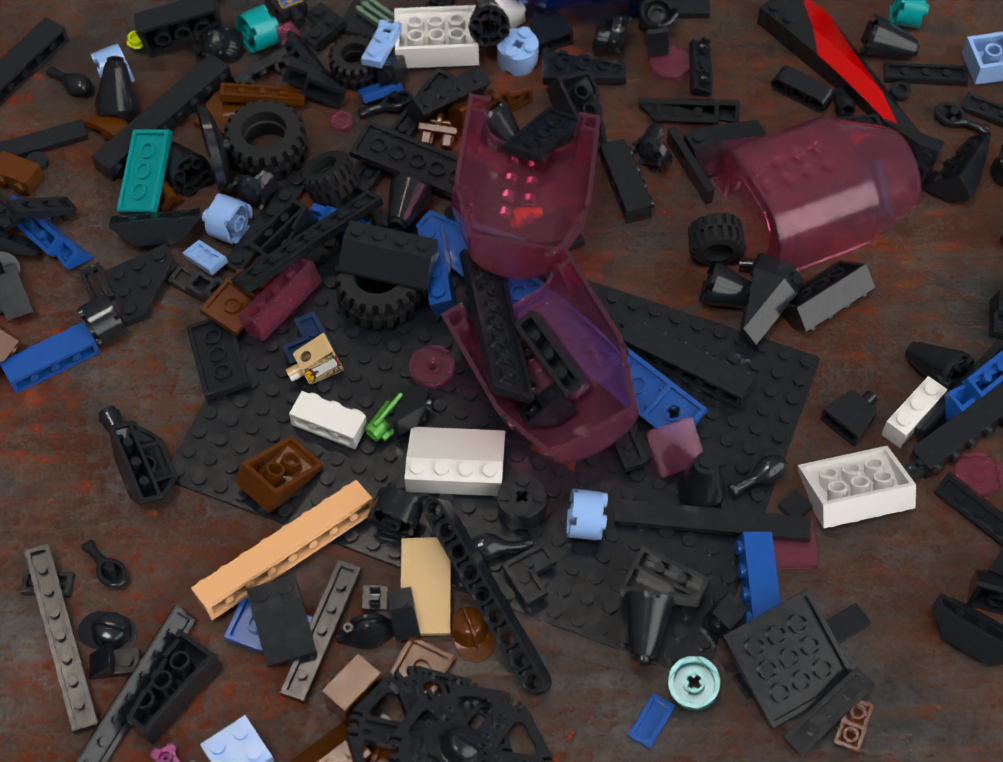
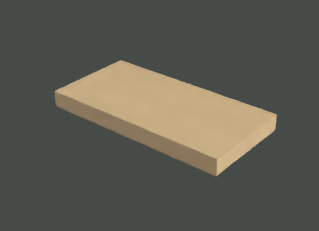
M437 537L402 538L401 588L411 586L421 636L451 635V561Z

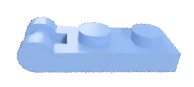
M384 19L379 21L378 29L361 57L362 65L382 68L401 34L402 23H389L388 20Z

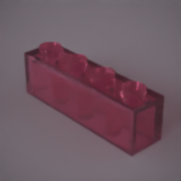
M301 258L283 270L238 315L248 335L264 341L322 282L312 261Z

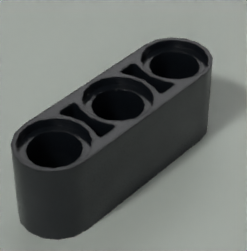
M783 66L771 81V86L776 92L817 112L823 111L834 96V91L830 86L790 66Z

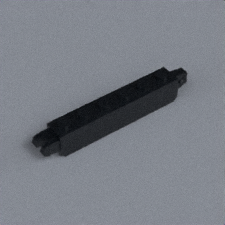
M1003 381L913 447V451L909 456V462L903 467L913 481L921 477L927 479L931 475H939L945 469L947 463H955L963 455L962 452L966 449L972 450L978 445L982 437H990L996 431L998 425H1003Z

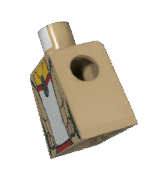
M322 333L294 351L293 356L297 364L287 368L286 372L292 382L305 376L308 383L313 384L344 369L325 334Z

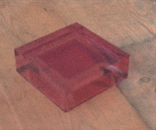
M292 21L284 23L276 29L282 47L286 42L290 41L285 35L289 30L300 36Z

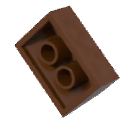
M343 722L289 762H353L345 739L348 726ZM363 746L362 753L365 762H370L372 754L366 746Z

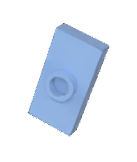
M198 240L183 252L187 260L211 276L228 263L224 255L201 240Z

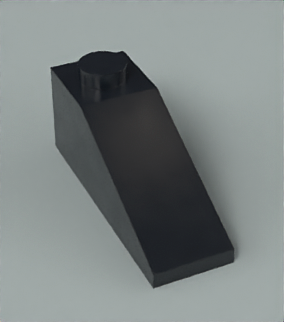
M884 119L882 122V132L878 133L876 139L909 161L915 158L933 169L944 141Z

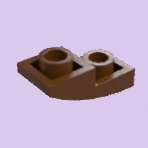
M96 111L83 120L86 128L100 131L102 137L112 139L128 125L114 115L102 116L98 115Z
M861 700L840 720L833 743L859 752L874 704Z

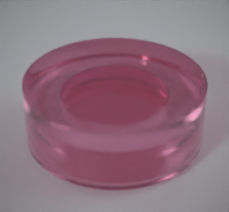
M338 111L332 116V126L336 131L346 132L352 128L353 118L349 112Z

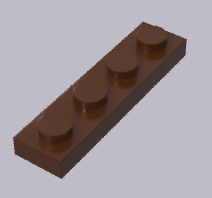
M221 82L219 101L228 103L252 102L253 104L257 103V100L267 102L270 99L276 100V103L283 102L289 106L297 107L304 106L305 95L300 94L301 89L297 87Z

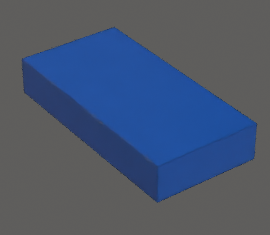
M401 82L398 85H379L377 83L359 89L357 93L358 97L365 104L388 96L392 91H403Z
M652 693L629 731L627 738L650 750L673 712L675 705Z

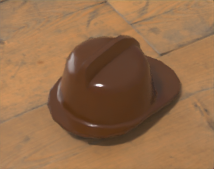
M462 606L452 614L451 637L459 655L466 661L474 663L482 662L489 658L494 651L495 640L479 610L473 607Z

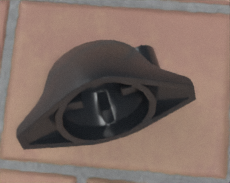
M369 612L357 615L349 623H345L343 629L336 634V640L338 644L370 650L383 645L393 638L395 634L391 619L378 613Z

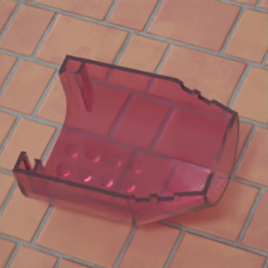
M469 93L451 198V209L468 252L479 266L496 275L519 279L543 275L551 271L558 264L586 224L592 198L601 115L579 112L573 139L567 145L554 151L542 163L537 164L502 151V145L506 141L494 136L487 125L491 97Z
M825 115L721 152L718 157L714 183L723 197L728 196L731 180L736 190L740 188L743 179L762 209L768 224L770 242L767 255L792 263L797 271L872 243L882 231H887L893 222L897 219L900 220L916 207L921 195V179L917 162L909 145L896 130L886 126Z
M562 242L544 253L551 269L548 280L535 292L512 305L516 322L530 310L541 313L594 385L579 399L573 400L578 410L562 424L527 427L518 412L522 408L518 407L514 399L489 392L474 320L469 316L463 304L460 302L443 312L441 316L502 421L554 462L567 464L588 458L616 442L634 425L638 418L639 410L629 353L624 339L566 244ZM519 333L520 340H521V343H522V342H524L525 340H524V338L522 337V335ZM533 352L534 359L526 360L530 379H534L537 387L532 389L536 390L538 395L544 388L555 381Z

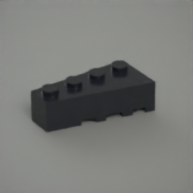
M180 0L134 13L136 34L150 58L157 56V52L162 49L167 51L173 48L172 44L180 40L182 42L189 40L190 36L194 33L201 34L222 23L220 5L217 0Z
M180 628L174 635L175 640L171 647H167L164 652V659L158 669H154L150 676L151 681L147 688L142 690L126 717L134 732L151 745L160 738L222 669L213 652Z

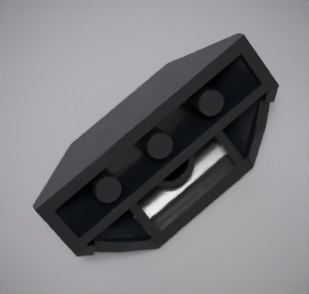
M200 208L111 216L109 227L135 247L151 248L165 243L168 246H173L180 243L198 222Z
M133 420L109 425L114 460L130 499L140 506L164 500L177 481L178 476L162 438L138 426Z
M940 593L932 605V609L943 639L948 641L954 648L961 649L970 654L978 662H983L988 666L1003 664V624L965 602Z

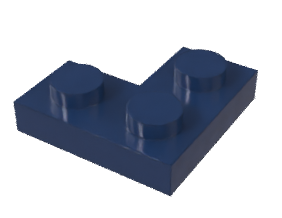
M314 311L293 320L301 338L282 346V351L290 366L297 364L293 356L294 351L322 333L325 334L333 349V345Z

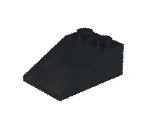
M295 575L246 589L268 668L317 653L300 587Z

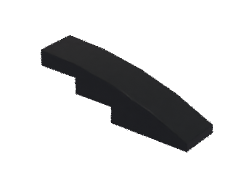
M179 264L169 276L167 282L181 292L205 303L224 280L217 276L213 279L199 270L194 272Z

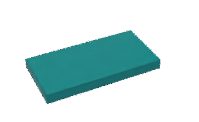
M133 129L116 209L117 212L121 214L157 212L173 137L171 130Z

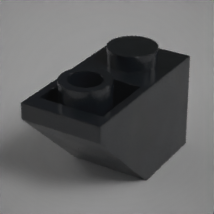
M552 382L530 404L526 403L518 412L527 427L560 425L578 409L573 400L566 398L558 385Z

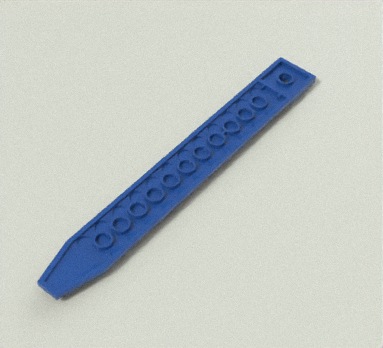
M429 210L415 225L416 227H421L437 222L440 223L446 235L451 269L463 278L464 275L459 257L463 249L502 261L515 319L517 321L520 320L530 310L541 313L586 375L676 446L682 442L708 412L707 408L469 225ZM669 410H680L677 418H669Z

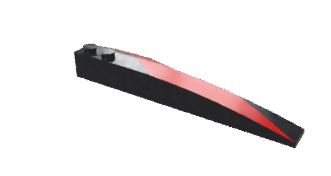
M769 0L760 6L757 24L835 89L838 87L844 88L856 106L867 115L878 114L881 122L886 119L920 132L831 16L812 0Z

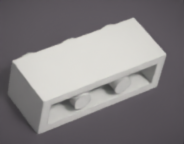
M928 376L887 420L881 435L901 449L916 432V426L939 403L948 389Z
M301 391L289 413L293 426L356 449L365 432L364 428L367 426L366 415L361 411L348 409L336 401L330 402L322 399L315 393H306L304 391Z

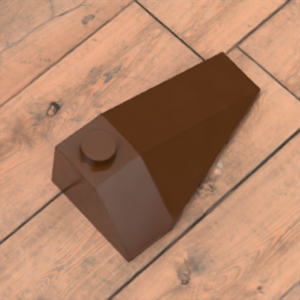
M531 86L467 99L461 103L454 104L448 109L451 126L457 128V133L463 139L475 133L473 127L481 120L480 114L487 109L492 111L504 101L509 105L512 112H515L532 103L533 89Z

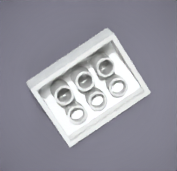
M476 5L394 8V21L402 23L401 34L395 43V55H404L407 68L479 65L478 43L471 37L468 28L469 18Z
M431 427L412 428L406 457V491L498 496V490L503 483L505 431Z
M888 446L798 465V471L810 503L813 505L814 514L823 528L835 527L841 524L858 522L859 520L916 508V484Z

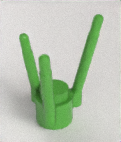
M399 393L391 403L387 400L375 417L364 428L373 440L379 441L382 438L383 441H386L394 434V429L387 430L389 424L384 418L401 399L402 393Z

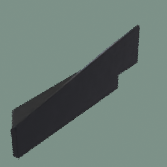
M638 97V103L657 121L718 123V119L735 123L739 122L740 100Z

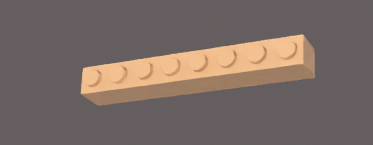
M357 480L345 485L340 491L325 498L311 510L305 511L300 517L284 525L271 536L262 539L259 544L241 553L239 557L228 564L221 566L207 578L201 579L196 585L191 587L197 602L210 619L214 620L247 598L246 589L271 582L366 519L373 505L372 497Z

